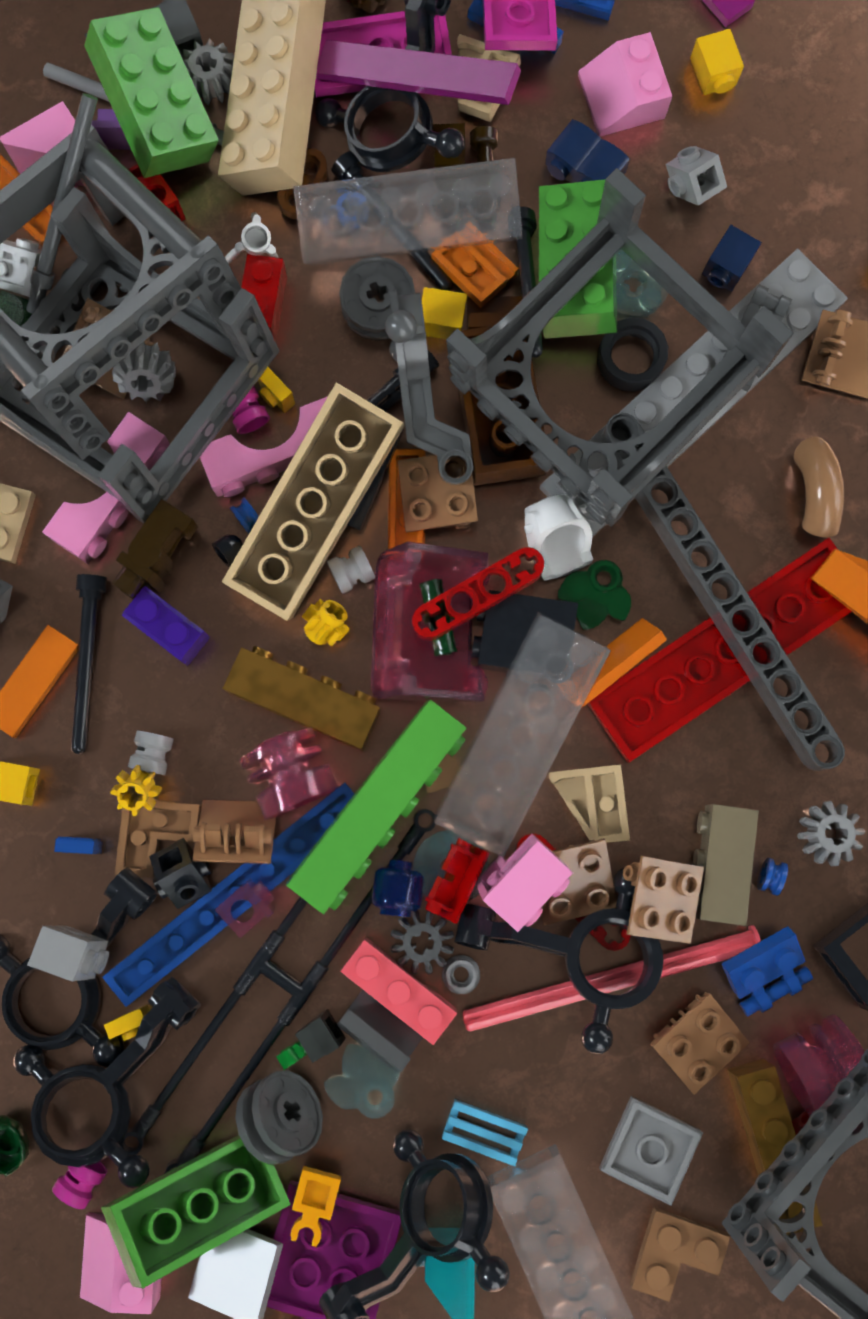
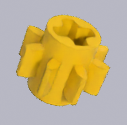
M319 599L315 605L311 604L302 615V618L308 621L304 626L306 636L318 645L328 643L330 646H333L337 640L341 641L350 630L344 624L348 618L346 610L341 604L333 600L323 602Z
M136 765L130 775L122 770L116 777L120 784L115 785L110 791V794L117 796L119 802L117 809L124 808L130 810L133 816L139 813L142 806L151 811L156 804L153 797L158 796L162 791L161 786L155 785L153 778L156 773L154 771L150 773L141 771L140 765Z

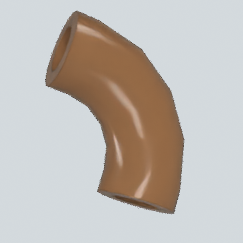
M810 437L803 440L794 452V461L803 474L806 488V505L802 527L812 535L832 537L838 534L842 521L844 481L840 464L827 441L821 437Z

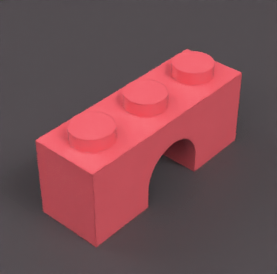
M367 937L340 971L432 1045L436 1043L457 1015L455 1006L427 984L424 985L397 964L393 957Z

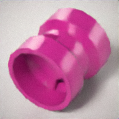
M255 386L252 387L233 412V424L238 434L253 432L270 420L265 406H261L258 402L259 394Z
M101 1162L81 1168L68 1166L66 1174L60 1176L55 1182L52 1192L65 1204L76 1209H85L93 1197L92 1189L103 1181L108 1172L107 1168Z

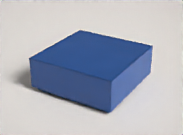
M58 836L55 840L54 852L102 854L103 841L96 838Z

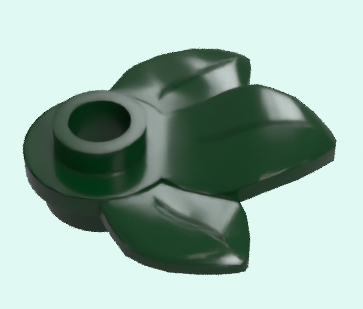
M609 560L596 561L587 571L572 572L566 577L558 590L557 598L559 600L578 603L576 617L583 630L597 627L605 620L608 614L617 620L625 621L631 609L630 594L622 586V572L618 565ZM600 573L607 574L610 578V583L607 585L600 584L597 580V575Z

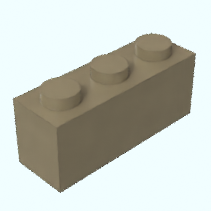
M709 804L705 805V811H700L697 820V833L702 834L701 847L694 852L693 865L704 867L696 919L746 926L759 810Z

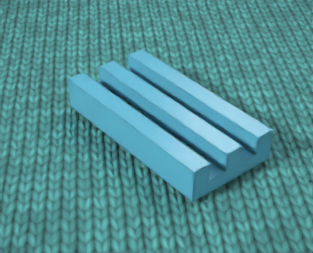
M454 1099L442 1139L516 1166L519 1151H521L528 1127ZM460 1111L516 1132L515 1138L507 1137L457 1118ZM453 1127L510 1147V1153L452 1131Z

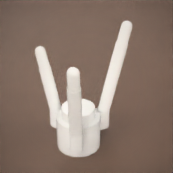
M256 212L251 214L252 222L247 224L242 230L241 241L236 243L235 247L225 256L228 264L243 251L254 256L267 253L270 257L279 258L276 248L270 244V231L261 223V217Z

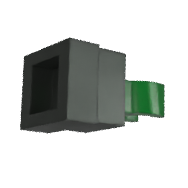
M328 1009L303 1026L295 1034L298 1041L282 1050L276 1056L284 1070L306 1055L314 1063L323 1056H327L338 1049L346 1040L340 1028L336 1026L337 1023Z

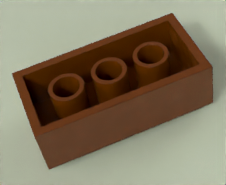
M493 326L461 330V332L468 339L483 334ZM517 350L513 359L508 356L504 361L521 363L524 358L522 353ZM531 359V380L539 401L533 360ZM507 371L499 374L495 382L500 388L510 390L519 387L523 383V378L516 372ZM459 390L465 433L470 436L474 486L546 475L547 472L543 471L532 460L531 455L533 452L524 443L520 446L516 445L505 434L504 429L506 426L497 417L493 420L489 419L478 408L477 403L479 400L470 391L464 394ZM524 396L510 399L511 401L521 403V408L519 409H526L529 406V402Z

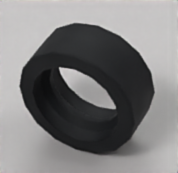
M629 317L617 321V333L604 335L598 348L597 365L601 376L611 386L621 391L636 392L645 389L660 376L668 360L669 346L664 333L654 323L643 318ZM625 336L638 337L646 341L654 353L650 368L640 374H631L619 369L611 357L612 348L616 341Z

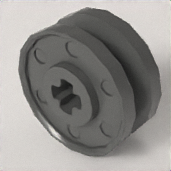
M380 256L364 258L350 266L342 278L339 296L343 319L353 332L362 338L375 341L390 339L385 331L386 319L392 313L389 290L397 289V295L415 293L413 279L404 266L393 259ZM378 295L379 299L383 301L378 303L377 300L372 297Z
M286 1070L276 1071L244 1089L237 1102L235 1119L239 1136L246 1149L259 1161L274 1165L285 1163L294 1156L303 1155L317 1144L322 1133L323 1114L319 1099L312 1086L300 1075Z

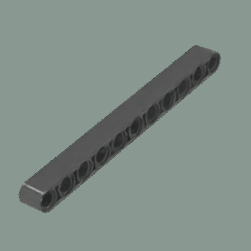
M618 413L609 419L601 436V443L621 442L611 432V430L616 428L625 430L629 436L628 440L638 437L645 432L634 416L628 413ZM643 445L637 446L636 450L638 451ZM618 451L615 453V456L617 458V470H620L623 466V464L620 463L621 460H624L629 457V455L623 451ZM665 466L635 496V499L801 762L813 771L837 767L845 756V748L842 741L669 469ZM651 491H663L667 495L668 503L661 504L656 502L652 498ZM671 522H683L688 530L687 535L676 534L671 527ZM692 552L702 553L707 559V567L695 565L691 558ZM713 583H719L726 588V599H719L713 594ZM733 615H740L746 620V632H741L733 626ZM755 646L761 647L766 651V664H760L754 659L753 649ZM776 678L783 680L788 687L785 697L779 696L773 688ZM797 710L804 712L808 718V725L805 730L800 729L794 721V715ZM818 743L824 744L828 749L829 757L825 763L816 757L815 748Z

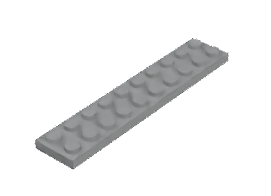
M798 248L759 283L769 288L768 293L779 298L781 295L792 299L782 322L794 334L771 366L759 378L755 377L748 392L817 329L823 309L835 312L848 299ZM757 286L729 311L739 321H741ZM707 331L619 413H628L634 416L646 433L655 427L723 359L727 348L711 332ZM741 389L666 465L667 468L748 392ZM606 425L589 441L601 443V436ZM620 428L611 430L616 439L620 441L629 439L625 430ZM580 450L574 453L577 465H579L582 457ZM599 452L593 453L588 459L589 473L595 477L603 468L606 471L608 470L607 459ZM555 473L549 476L539 488L547 497L567 494L559 486L558 482L561 479ZM578 495L574 498L578 506L584 504L588 507ZM584 513L590 524L592 537H594L607 523L604 522L600 525L588 513Z

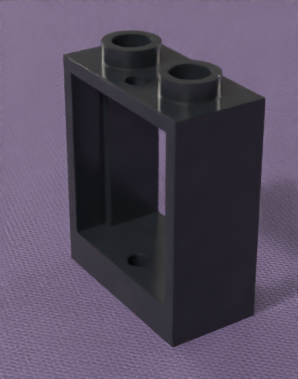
M867 903L815 943L813 947L857 1005L868 1011V981L840 945L868 923Z

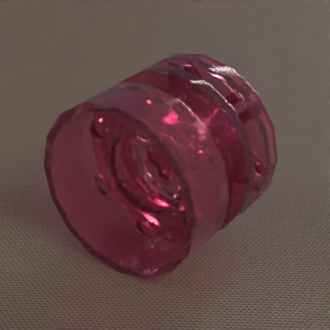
M312 727L292 732L287 731L269 738L239 759L244 770L261 766L259 770L247 777L249 783L267 780L269 787L255 797L265 820L302 807L339 788L329 764L311 767L309 763L310 760L323 751L320 745L311 746L306 749L302 747L316 738Z
M834 1014L822 1020L823 1028L817 1023L809 1026L812 1046L797 1032L773 1045L774 1054L781 1071L794 1095L809 1116L823 1105L834 1092L838 1082L847 1077L859 1063L865 1052L848 1027Z

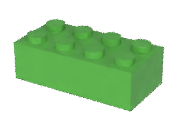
M156 7L91 20L84 47L143 177L147 178L209 162L219 139L160 8Z
M605 179L539 186V282L597 224ZM616 254L548 322L542 330L545 339L617 333Z
M237 1135L102 1206L101 1210L132 1287L143 1289L291 1204L275 1166L256 1159L246 1149L240 1136Z

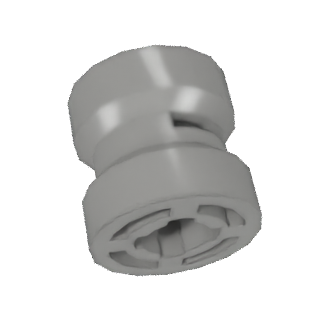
M360 545L349 551V559L336 556L327 560L329 569L342 594L351 591L353 586L357 584V579L363 583L376 579Z
M136 730L134 742L138 747L135 753L130 756L128 768L134 769L136 765H140L142 771H154L156 774L165 775L168 765L165 761V753L172 749L174 738Z

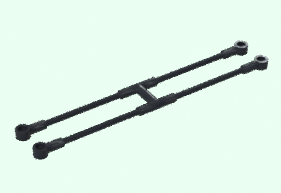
M420 809L414 814L413 825L397 846L399 848L322 959L315 962L302 982L270 961L278 947L285 940L284 935L308 903L301 897L297 900L278 929L272 931L240 978L233 985V992L152 1105L147 1106L135 1125L128 1129L120 1145L130 1155L138 1154L141 1151L144 1137L161 1115V1108L240 997L246 995L259 975L262 974L292 996L277 1016V1023L198 1135L192 1137L177 1159L171 1160L167 1164L164 1174L199 1155L206 1145L205 1140L285 1026H290L297 1013L307 1002L329 970L328 965L406 854L410 855L425 832L431 831L436 826L437 818L432 811ZM423 813H428L431 816V823L427 827H421L418 823V818ZM129 1136H134L138 1139L139 1145L129 1147L126 1145L125 1139Z

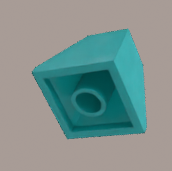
M429 1228V1230L438 1242L447 1246L454 1241L460 1228ZM426 1256L419 1267H425V1282L452 1319H474L475 1262L472 1257L462 1262L447 1263L437 1260L432 1256Z

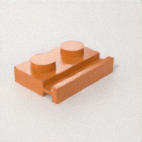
M470 221L465 224V227L460 232L454 233L431 254V258L445 274L480 308L506 287L512 278L515 279L519 272V268Z

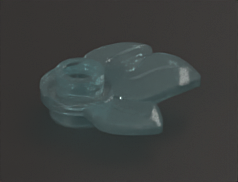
M348 1044L342 1057L343 1075L327 1079L324 1082L325 1090L330 1099L342 1109H359L368 1118H382L391 1111L394 1105L395 1096L392 1088L399 1079L400 1073H395L364 1047ZM377 1090L381 1092L383 1099L380 1104L371 1105L368 1102L367 1098L371 1091Z

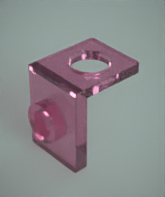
M249 878L215 910L237 936L241 938L265 916L268 918L274 913L275 905L272 901L275 897L261 881L255 884ZM237 900H247L252 904L254 913L248 921L239 922L232 917L231 907Z

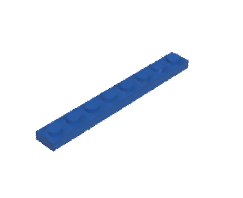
M346 782L274 838L271 864L243 863L213 887L211 892L203 895L102 977L125 1007L155 985L297 869L354 795Z

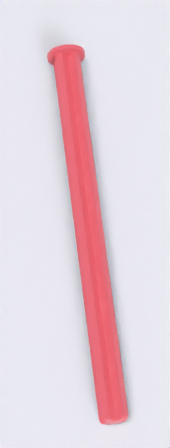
M749 925L748 931L663 954L661 978L736 956L761 941L756 927ZM644 960L585 976V978L594 988L603 993L628 988L638 982L642 974ZM571 981L471 1008L465 1010L462 1016L467 1031L471 1032L582 1001L585 998L575 989Z

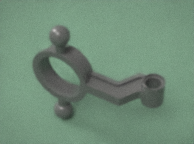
M397 289L389 290L392 313L386 319L385 331L392 340L389 346L390 355L398 363L407 443L437 456L439 474L446 483L450 485L463 484L469 479L473 471L470 436L435 419L421 293L397 295ZM452 457L461 458L466 464V473L460 478L450 477L445 471V463L448 459Z

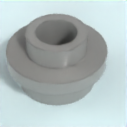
M456 955L446 962L447 964L442 970V979L445 986L451 992L467 994L477 987L480 980V969L471 957ZM458 967H464L468 970L466 980L458 981L454 978V971Z

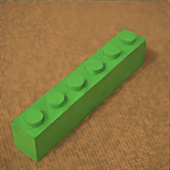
M431 699L427 700L287 880L286 886L323 915L329 907L335 911L348 894L344 887L354 876L356 879H360L371 865L372 861L368 856L378 845L382 849L392 838L396 830L391 826L400 814L406 818L419 802L415 795L423 784L430 787L443 770L438 765L446 754L453 757L466 740L462 734L467 727Z

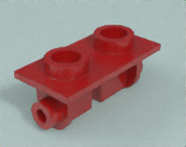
M458 838L456 844L451 843V849L441 868L447 871L445 877L437 876L428 897L426 896L425 901L428 902L425 907L427 911L438 916L440 915L454 924H457L490 855L489 852Z

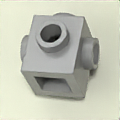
M690 146L681 150L677 154L678 157L666 163L670 177L668 178V186L673 195L695 205L702 204L727 188L719 154L697 146Z

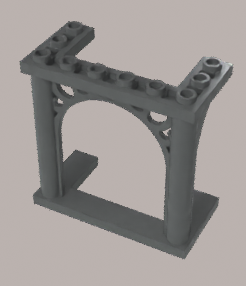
M92 125L76 182L82 181L99 210L112 226L126 216L138 229L143 244V262L133 288L126 298L104 318L85 328L67 333L43 334L27 330L13 322L0 308V362L24 387L21 389L23 394L82 460L96 451L111 437V434L79 395L89 386L96 383L100 377L122 359L126 358L130 352L152 334L156 333L160 327L182 309L186 308L198 296L217 329L228 339L218 318L241 289L218 244L209 235L201 240L108 151ZM72 133L0 190V244L55 200ZM161 248L163 254L154 256L156 251ZM170 266L156 279L151 277L153 271L157 268ZM47 345L43 353L37 350L39 347ZM64 345L72 346L69 351L55 361L56 353Z
M618 168L605 179L597 224L501 321L483 334L468 339L458 328L446 339L447 358L449 360L448 368L452 374L450 377L452 383L464 394L470 391L479 400L477 403L478 408L489 419L493 420L497 417L506 426L504 429L505 434L516 445L520 446L524 443L533 452L531 455L532 460L543 471L548 472L551 469L561 479L558 482L559 486L570 497L575 498L578 495L588 505L585 509L587 513L600 525L606 522L610 527L622 517L630 501L754 375L759 378L771 366L794 334L765 306L752 317L748 326L745 327L638 227V222L646 195ZM622 249L728 348L730 352L655 427L630 440L615 443H598L569 434L554 423L545 413L533 389L531 359L536 341L548 322ZM529 336L528 342H523ZM517 350L522 353L524 358L521 363L504 361L508 356L513 359ZM512 371L521 375L523 383L515 389L507 390L500 388L496 384L495 379L503 372ZM524 396L528 400L529 406L526 409H519L521 408V403L511 401L510 399ZM542 426H551L552 432L545 434L541 430ZM556 438H558V445L553 442ZM643 445L638 451L636 450L637 446ZM570 447H576L582 452L579 465L576 464V458L573 453L568 456L567 450ZM618 451H623L627 453L629 457L624 460H621L620 463L623 464V466L620 470H617V458L615 456V453ZM599 452L606 457L608 470L606 471L603 468L593 477L588 470V459L593 453Z
M75 187L58 203L51 218L78 258L63 272L61 279L51 292L40 301L38 308L27 322L21 325V327L33 332L43 334L71 332L76 325L86 299L90 298L92 300L91 295L102 282L107 284L108 293L104 300L97 303L109 310L115 309L129 294L141 270L142 262L109 234L86 194ZM153 271L151 277L156 279L159 274ZM117 285H120V286H121V287H120V290H121L122 292H127V294H126L125 296H123V297H121V298H118V297H117V296H118V286H117ZM243 288L240 289L218 318L228 339L217 329L202 301L198 298H195L186 308L171 318L169 321L234 361L150 471L138 455L123 444L120 445L114 455L99 447L82 460L23 392L17 390L21 384L1 362L0 422L120 500L136 519L145 523L161 499L168 500L279 353V348L255 296ZM47 345L41 346L37 350L43 353Z
M868 1049L862 1055L859 1063L846 1078L838 1082L829 1098L819 1109L810 1115L805 1126L793 1140L785 1144L781 1154L766 1171L757 1177L752 1188L740 1202L731 1207L728 1216L722 1221V1225L773 1295L784 1302L796 1286L799 1285L839 1319H868V1294L833 1266L824 1256L814 1230V1206L822 1180L833 1163L851 1146L868 1137ZM792 1202L802 1204L801 1212L790 1219L780 1218ZM803 1227V1233L801 1237L797 1239L794 1231H797Z

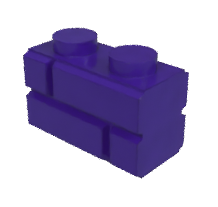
M146 586L140 590L121 615L186 666L193 661L210 639V636Z

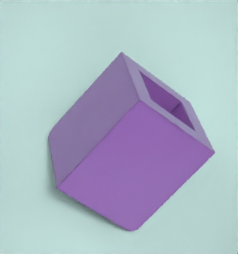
M98 109L97 120H93L91 125L96 129L107 149L131 150L113 109Z

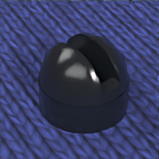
M230 534L221 536L212 543L214 551L228 567L231 566L243 545L240 538Z

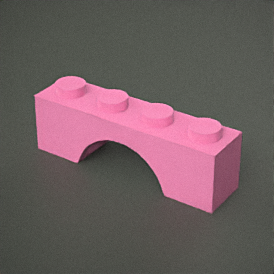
M327 397L300 407L299 422L295 432L285 443L268 450L252 449L238 442L231 434L212 441L202 453L200 459L216 496L232 497L242 493L247 485L255 482L265 484L279 477L278 473L287 469Z
M130 412L126 414L107 441L114 453L121 444L133 450L149 471L170 445L164 434ZM108 492L88 503L74 504L63 502L42 533L88 564L92 558H97L103 552L107 544L105 539L113 528L117 529L123 524L128 515V510L120 500Z

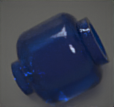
M389 860V867L379 868L374 873L373 905L380 908V914L411 917V911L419 910L422 905L424 876L419 871L412 870V862Z

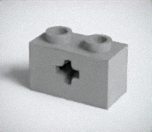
M42 926L27 966L72 982L95 979L96 973L101 974L108 961L109 951H106V947L109 941L68 926Z

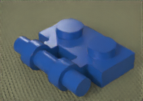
M788 926L722 963L730 986L737 997L741 999L751 994V997L739 1003L747 1017L759 1010L764 1013L773 1007V1002L787 994L793 996L803 990L802 986L814 979L806 966L795 972L793 971L794 968L803 964L806 960L796 934ZM780 977L781 980L764 989V985Z

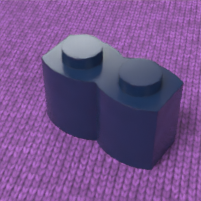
M572 119L547 150L545 164L548 166L550 174L556 179L575 183L604 180L616 168L625 174L630 158L614 144L601 139L589 127Z

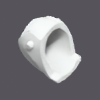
M567 494L546 497L526 507L524 510V530L528 547L538 550L543 556L544 570L541 577L544 581L569 575L588 566L593 561L590 551L592 531L589 522L584 516V513H587L585 510L587 507L584 504L578 506L575 499Z

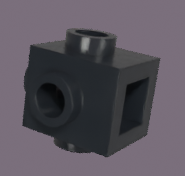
M184 838L149 856L155 875L153 883L162 899L169 897L177 909L212 891L207 875L212 873L209 863L193 862L194 851Z

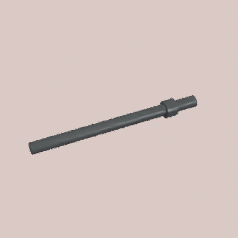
M82 93L51 215L56 210L58 203L75 187L98 101L96 97L86 93ZM51 216L38 266L33 267L30 277L32 289L26 310L31 314L38 308L40 301L46 296L47 290L52 289L55 273L52 270L62 233Z

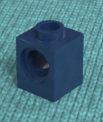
M730 225L710 256L702 275L706 276L714 286L726 288L732 292L762 242L737 227Z

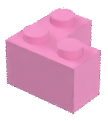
M531 834L507 860L500 854L479 876L475 885L482 900L512 928L519 932L524 925L529 927L540 917L543 911L541 907L551 896L556 898L567 888L570 883L568 878L572 875V871L535 835Z

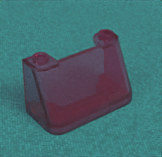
M408 541L380 554L375 570L371 689L375 698L405 701H427L431 699L436 702L467 703L485 701V693L488 687L487 676L480 666L471 665L472 619L452 630L458 652L434 657L432 640H424L417 636L412 626V616L415 610L424 604L419 587L420 583L442 579L444 592L489 567L488 553ZM490 576L484 580V586L488 584ZM460 593L452 598L451 606L458 613H466L471 610L473 601L469 595ZM423 619V623H422L421 625H419V627H420L421 629H423V628H425V627H428V628H429L428 625H425V624H424V619Z

